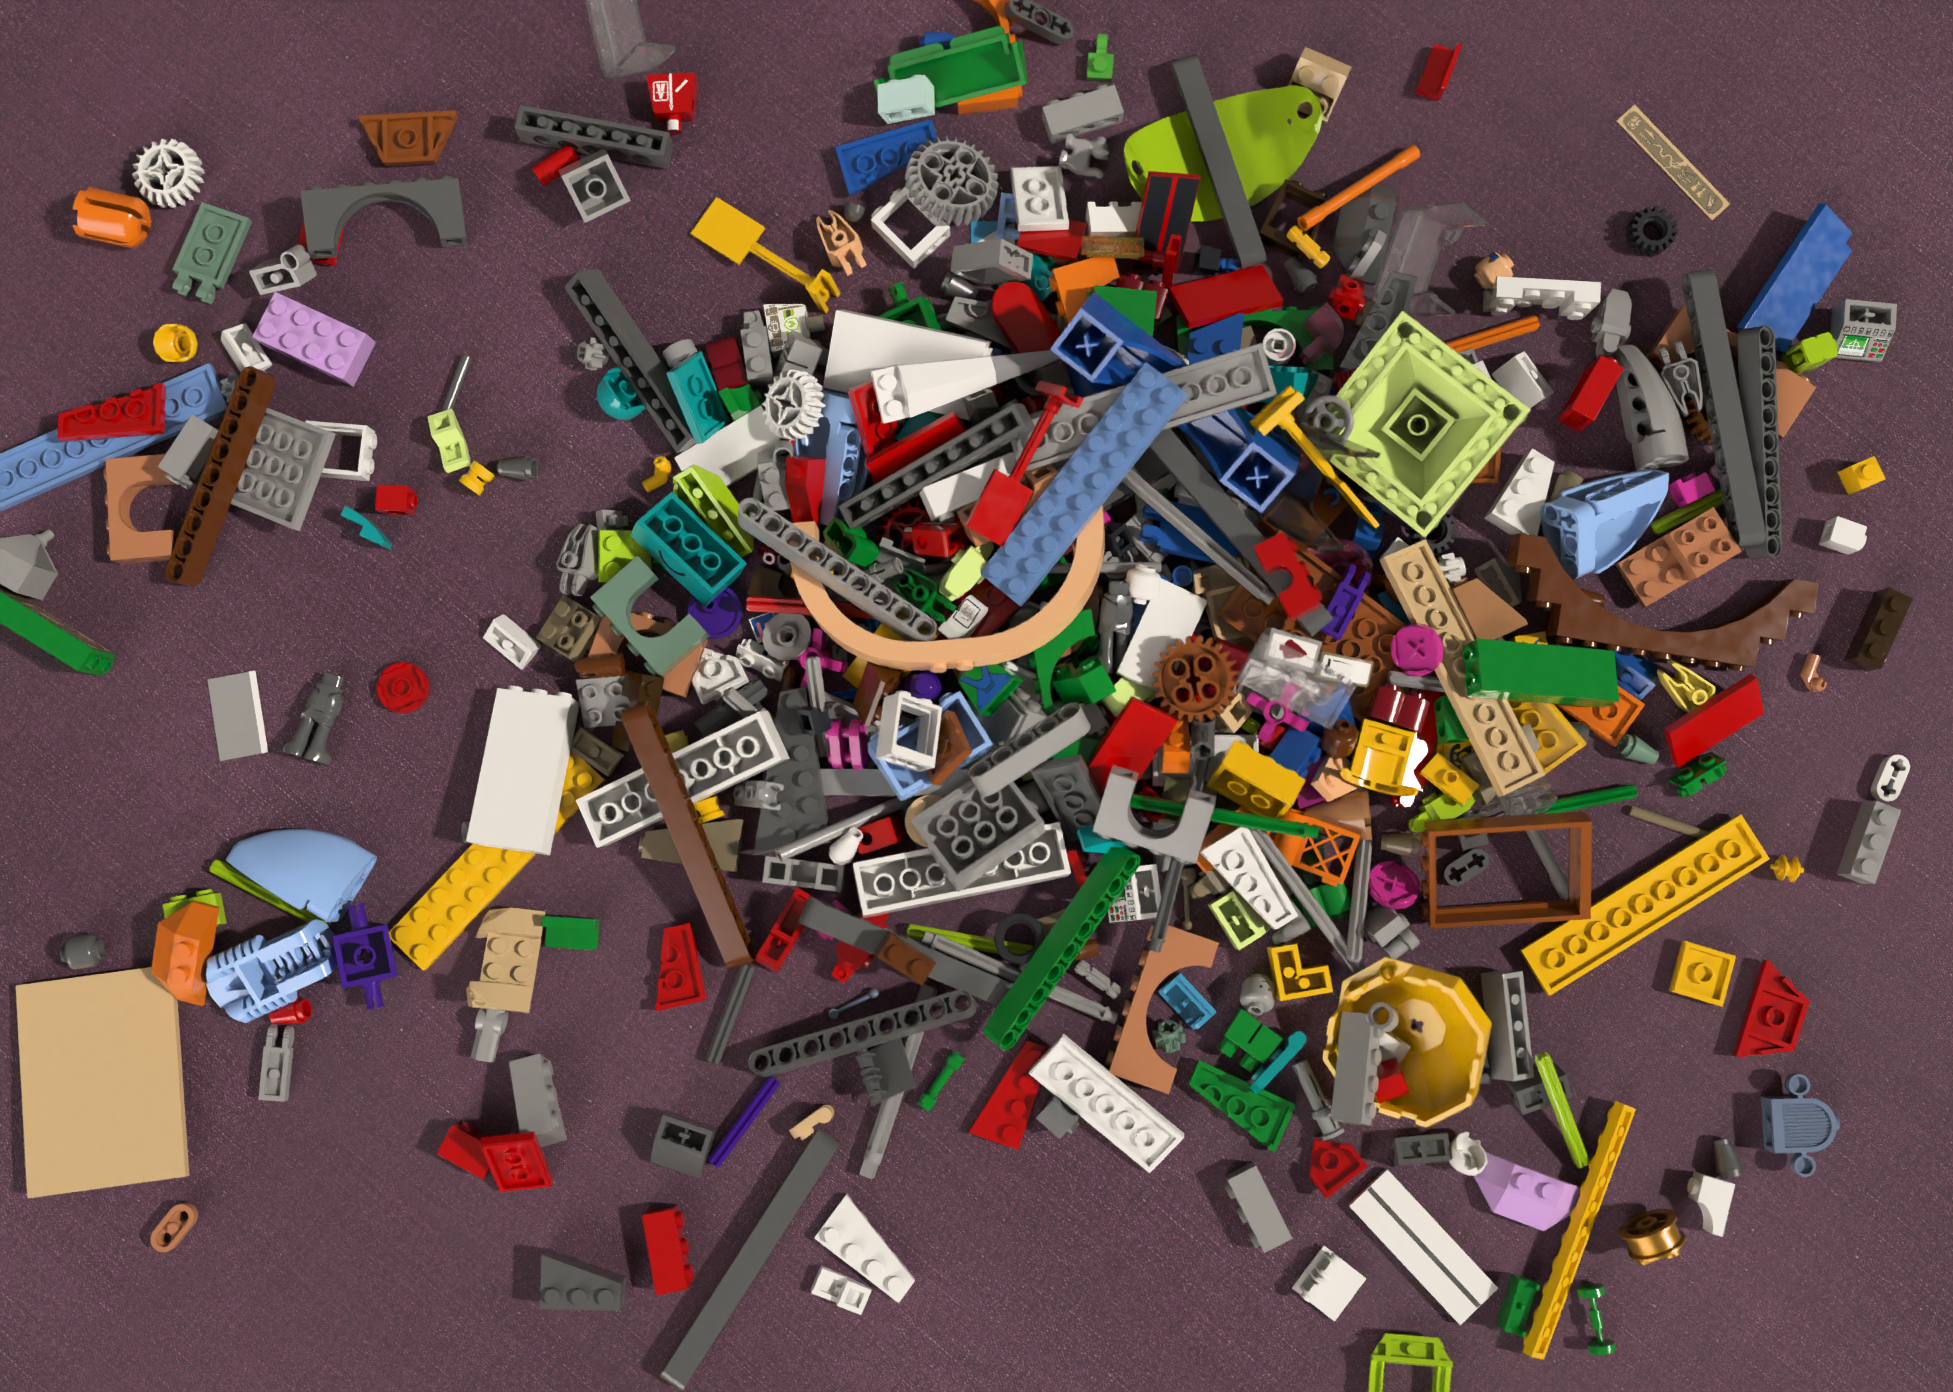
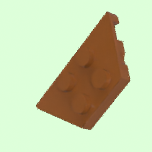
M455 110L359 115L361 124L364 126L369 135L368 137L386 167L437 164L458 119V113Z

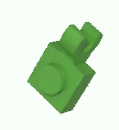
M1098 34L1096 53H1089L1087 81L1112 82L1114 54H1106L1108 34Z

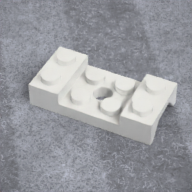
M1497 276L1494 290L1484 291L1483 312H1491L1492 315L1502 316L1509 313L1516 304L1518 307L1542 305L1546 309H1553L1559 306V316H1567L1569 320H1580L1600 303L1601 282Z

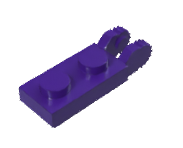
M1349 564L1341 581L1337 583L1325 607L1333 620L1320 630V632L1339 641L1364 595L1363 591L1371 575L1365 571L1360 575L1355 588L1349 586L1356 571V566L1353 564Z

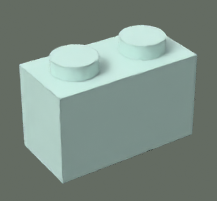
M913 75L908 79H893L887 81V83L878 84V113L888 124L935 115L933 84L925 75Z

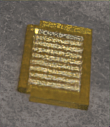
M1082 236L1081 255L1097 258L1139 259V256L1144 257L1143 238Z

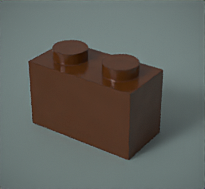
M889 930L874 951V954L879 959L920 985H923L936 965L933 958Z

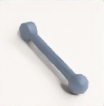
M872 988L868 994L838 1009L832 1008L829 1011V1017L836 1019L840 1013L870 998H877L879 995L878 990Z

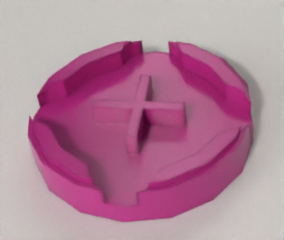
M1414 623L1402 627L1391 641V654L1397 667L1400 666L1404 673L1419 677L1431 673L1439 666L1443 659V645L1441 638L1434 629L1426 624Z
M1395 861L1380 862L1372 868L1369 874L1368 891L1377 903L1387 908L1397 910L1407 908L1414 904L1419 895L1420 881L1417 875L1404 864L1401 866L1396 864Z

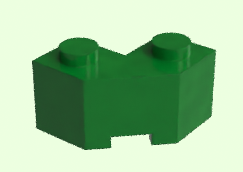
M1099 657L1083 661L1077 669L1072 661L1068 664H1059L1054 668L1051 676V681L1065 705L1078 701H1084L1085 705L1094 704L1116 692L1115 686Z

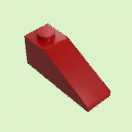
M805 455L786 457L785 487L793 523L815 521L820 531L826 459Z

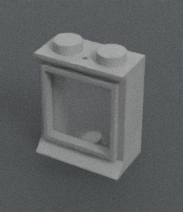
M1017 688L997 709L986 731L993 744L987 755L1047 717L1041 710V705L1030 698L1031 694L1026 690Z

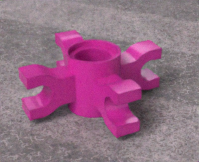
M814 628L812 646L794 660L800 661L801 666L806 670L805 659L817 654L820 658L822 671L830 669L837 672H846L848 662L831 658V654L826 650L828 642L825 639L824 631L822 628ZM806 671L800 688H808Z
M1286 681L1278 699L1272 701L1255 692H1250L1246 702L1263 710L1266 719L1257 736L1258 739L1269 742L1277 725L1284 722L1301 732L1306 730L1309 721L1292 713L1289 704L1299 687L1291 681ZM1276 704L1282 706L1284 710L1281 719H1276L1272 715V708Z

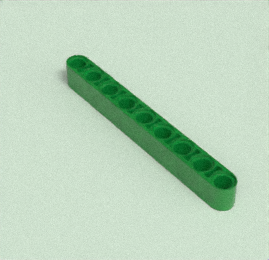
M1111 847L1108 853L1104 854L986 1022L983 1033L999 1048L1008 1050L1017 1042L1134 875L1141 861L1140 856L1129 848Z

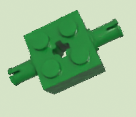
M902 282L895 283V288L892 285L888 287L895 308L877 317L941 330L930 300L920 296L909 301Z

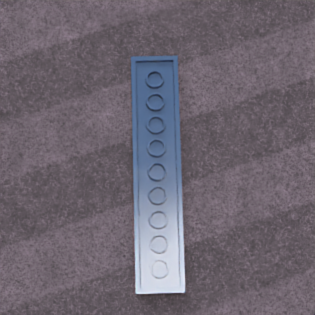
M208 363L163 383L166 386L165 434L62 442L57 438L58 429L1 453L0 512L105 467L106 459L125 458L178 435L191 415L205 422L224 415L229 403H227V398L220 394L222 386L214 367Z
M1145 363L1012 531L1004 546L997 550L982 569L981 575L1022 607L1189 395L1148 363Z

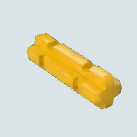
M1298 225L1293 226L1288 231L1287 238L1293 243L1296 242V246L1309 259L1313 258L1315 260L1313 263L1319 268H1323L1329 262L1330 256L1325 251L1321 252V247L1307 234L1303 235V230Z

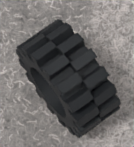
M1654 206L1652 209L1651 207H1646L1638 212L1629 222L1630 224L1626 228L1628 232L1625 234L1626 239L1630 238V241L1627 242L1628 246H1635L1632 251L1636 253L1640 250V256H1645L1648 253V257H1653L1655 254L1659 255L1674 242L1676 239L1674 236L1678 233V229H1674L1677 222H1671V219L1674 217L1672 213L1666 216L1667 210L1663 208L1659 211V206ZM1647 223L1656 225L1660 230L1659 239H1648L1643 233V226Z
M1449 511L1445 513L1438 524V534L1432 540H1428L1410 526V529H1405V533L1410 534V536L1406 537L1407 541L1412 542L1411 545L1426 539L1433 554L1447 550L1449 548L1447 544H1453L1454 542L1451 536L1457 535V531H1453L1452 528L1457 527L1456 522L1451 521L1454 519L1453 515L1448 514Z

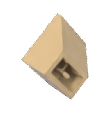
M1305 47L1288 86L1296 85L1309 88L1319 98L1323 115L1322 121L1327 123L1351 66ZM1302 102L1297 110L1311 115L1313 107L1309 102Z

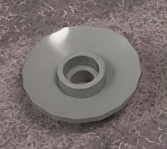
M779 613L766 624L763 630L762 642L765 650L771 657L780 661H790L806 651L811 642L812 630L809 622L802 614ZM793 635V639L787 642L788 637Z

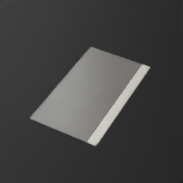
M256 671L207 679L220 761L268 752Z

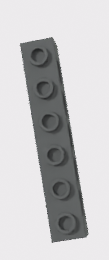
M524 105L519 107L514 128L521 142L558 149L569 145L574 149V152L590 155L605 149L609 158L666 169H669L674 147L669 132Z

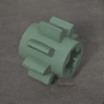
M1172 1020L1158 1023V1030L1152 1031L1156 1049L1161 1048L1166 1053L1179 1051L1180 1043H1186L1182 1024L1177 1025Z

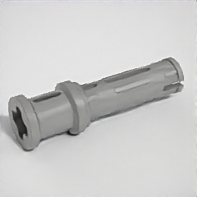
M1308 1059L1293 1064L1292 1067L1313 1109L1312 1118L1317 1120L1323 1133L1321 1136L1323 1141L1344 1132L1343 1127H1340L1337 1121L1331 1120L1332 1106L1327 1103Z

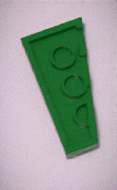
M1198 1059L1188 1084L1275 1153L1296 1104L1264 1089L1259 1094H1255L1249 1088L1252 1085L1251 1083Z

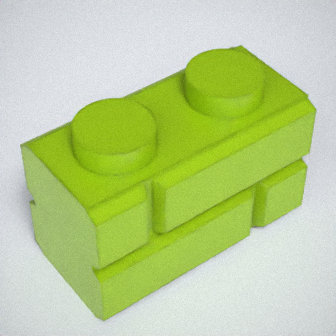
M1826 332L1816 337L1802 340L1785 353H1782L1781 360L1788 366L1789 370L1800 375L1815 370L1837 357L1838 344L1832 335Z

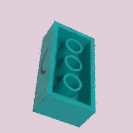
M673 492L669 493L636 522L630 535L705 607L740 576L747 564Z

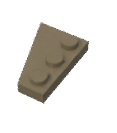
M1524 723L1521 725V728L1535 753L1541 746L1530 723ZM1474 750L1460 757V760L1467 775L1480 785L1476 793L1481 804L1487 805L1494 798L1496 792Z

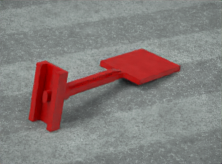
M1069 220L1068 230L1021 231L1016 245L1025 251L1075 262L1079 250L1082 248L1106 254L1113 252L1115 256L1152 263V266L1163 268L1162 283L1166 284L1165 288L1169 289V287H1172L1174 273L1176 274L1182 236L1171 234L1165 252L1157 250L1151 252L1086 238L1084 234L1087 223Z
M1039 380L1035 391L1047 398L1043 406L1044 411L1011 474L1007 476L996 469L993 470L964 525L965 527L1002 547L1004 546L1033 493V490L1020 483L1022 476L1055 414H1058L1063 404L1079 408L1083 401L1082 397L1065 393L1067 388L1064 386Z

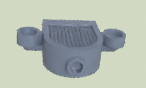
M1792 1073L1785 1079V1088L1789 1095L1761 1096L1764 1150L1772 1153H1793L1790 1161L1791 1170L1797 1175L1808 1177L1814 1173L1816 1164L1810 1156H1807V1153L1821 1151L1829 1146L1836 1135V1131L1840 1128V1121L1827 1104L1820 1100L1803 1096L1809 1091L1810 1082L1806 1076Z

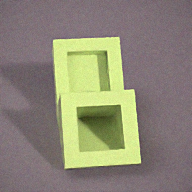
M453 409L427 416L431 436L440 449L445 471L449 473L470 466L471 460L468 447Z

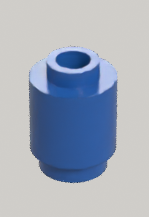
M924 31V37H919V47L941 43L944 50L951 49L950 41L955 38V34H948V31Z

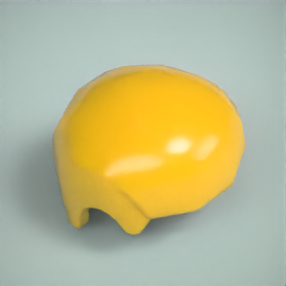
M181 324L162 325L155 332L153 339L155 352L167 362H186L193 358L197 352L198 342L195 333L187 326Z

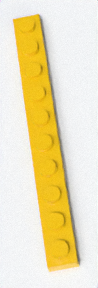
M1615 1101L1608 1111L1606 1127L1598 1138L1599 1146L1595 1156L1590 1160L1589 1173L1586 1181L1580 1187V1197L1577 1205L1571 1211V1221L1568 1230L1562 1236V1246L1559 1254L1553 1260L1551 1276L1543 1287L1541 1303L1534 1311V1322L1531 1330L1524 1338L1525 1346L1522 1352L1530 1357L1543 1360L1545 1358L1636 1109Z

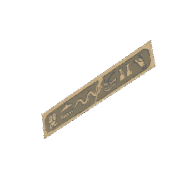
M1636 105L1632 106L1617 120L1628 134L1711 220L1730 205Z

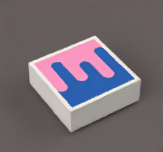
M767 612L749 619L758 644L763 643V630L768 621L775 616V613Z

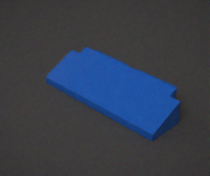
M1819 203L1737 327L1740 332L1746 328L1770 326L1775 334V351L1783 353L1787 351L1852 252V249L1846 244L1852 232L1826 204Z

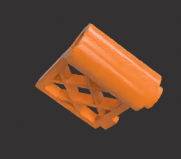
M1290 808L1281 819L1301 823L1306 822L1312 826L1316 824L1324 827L1328 837L1315 843L1311 837H1306L1305 839L1299 836L1276 833L1273 840L1275 846L1291 866L1322 876L1321 882L1336 887L1338 883L1343 884L1361 834L1312 817L1303 811ZM1330 830L1335 831V832H1338V833L1332 835L1331 832H1330ZM1341 835L1354 838L1351 848L1340 852L1334 838ZM1309 838L1312 845L1305 847ZM1331 841L1337 854L1323 860L1317 846ZM1314 848L1319 862L1312 865L1300 862L1303 852ZM1348 853L1347 859L1344 861L1342 855ZM1339 857L1343 865L1341 875L1338 876L1330 873L1325 863ZM1322 865L1324 870L1317 868V866Z

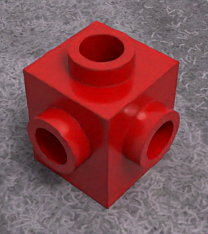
M1341 275L1337 288L1332 287L1328 302L1332 303L1330 314L1354 320L1357 310L1363 311L1367 296L1362 294L1366 282Z

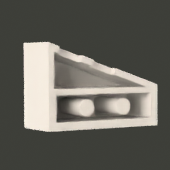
M1533 448L1524 454L1484 519L1510 535L1522 533L1537 536L1541 522L1540 511L1546 501L1554 461Z

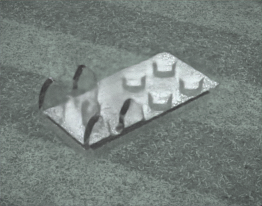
M1264 633L1261 634L1236 678L1238 682L1330 730L1358 684L1348 675L1342 672L1339 673L1324 662L1316 661Z

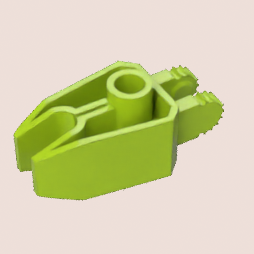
M1433 792L1421 800L1423 804L1418 807L1421 812L1413 816V819L1410 818L1408 820L1407 827L1413 833L1424 831L1425 821L1454 820L1469 810L1478 796L1474 793L1464 806L1461 807L1444 792L1438 795Z

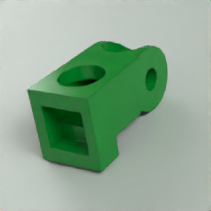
M1447 694L1439 697L1434 703L1438 744L1468 741L1469 738Z

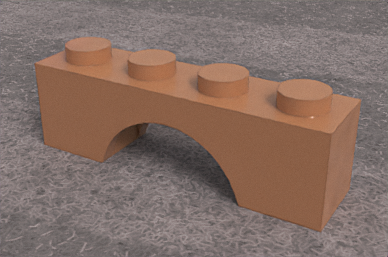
M1051 464L1024 473L1023 485L1033 490V493L1017 524L1020 523L1057 476L1058 471ZM976 500L956 512L967 537L978 547L991 540L964 526L977 502Z

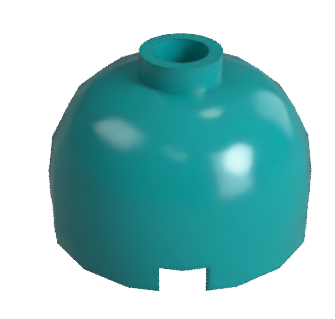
M613 368L603 376L597 387L596 394L600 407L607 415L617 420H630L646 409L619 368Z

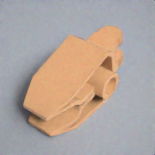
M829 210L828 213L832 221V227L825 225L818 216L816 218L817 228L832 266L842 267L848 276L852 274V268L848 262L853 259L856 260L861 268L866 266L865 260L861 255L863 247L858 234L839 214Z

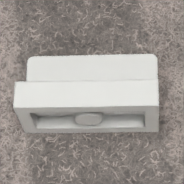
M1525 351L1514 356L1492 373L1503 389L1522 401L1528 408H1532L1554 393Z

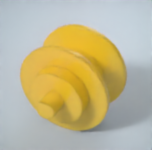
M1780 855L1775 863L1771 864V869H1774V874L1779 881H1782L1787 876L1790 882H1795L1800 873L1804 872V868H1801V864L1796 856H1792L1787 861L1785 855Z

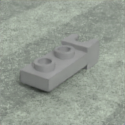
M744 780L737 783L734 788V805L779 811L781 805L777 803L776 797L779 791L784 790V785L765 781Z

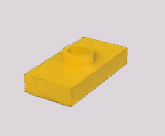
M1439 753L1431 759L1420 773L1461 807L1480 787L1478 783Z

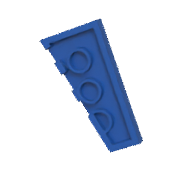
M932 119L836 146V153L849 197L907 165L913 152L917 150L919 145H924L927 140L933 142L937 134Z

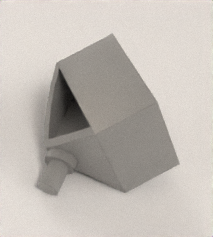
M47 529L41 534L0 538V584L18 594L43 600L58 575L45 548L47 542L54 538V533Z

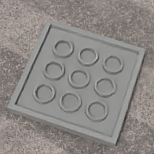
M267 408L231 504L300 531L336 434Z

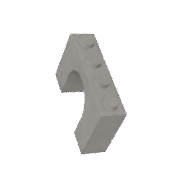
M1113 765L1093 832L1098 833L1100 837L1105 839L1115 838L1122 840L1124 844L1130 847L1141 846L1147 848L1156 855L1167 854L1173 856L1182 863H1196L1215 806L1216 797L1190 789L1183 813L1177 823L1163 830L1148 829L1137 822L1130 808V800L1138 772Z

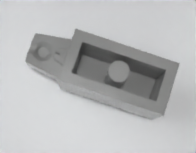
M759 311L745 312L744 329L741 330L748 382L751 387L774 383L775 375L768 330L763 324Z

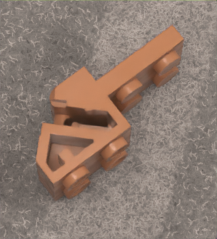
M1713 507L1615 565L1641 607L1645 608L1742 551Z

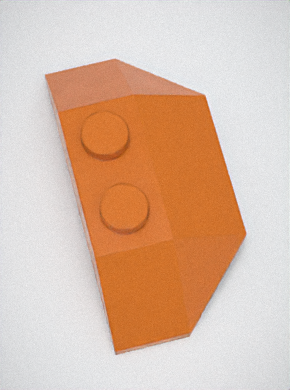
M193 901L158 923L151 973L177 1000L203 1006L205 1003L207 960L212 957L220 908L218 906Z

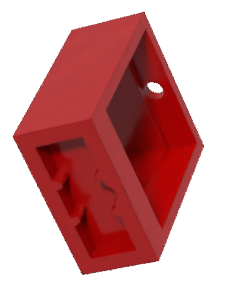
M1601 355L1585 368L1556 420L1576 432H1580L1591 424L1597 417L1624 367L1618 365V361L1612 357Z

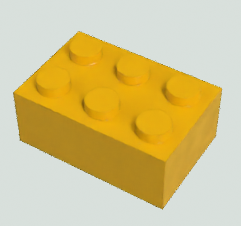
M1234 740L1219 760L1206 786L1256 815L1281 819L1294 804L1305 779L1300 777L1295 771L1275 763L1272 758L1256 752L1248 744Z

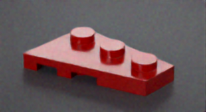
M692 923L664 929L655 1012L707 1000Z

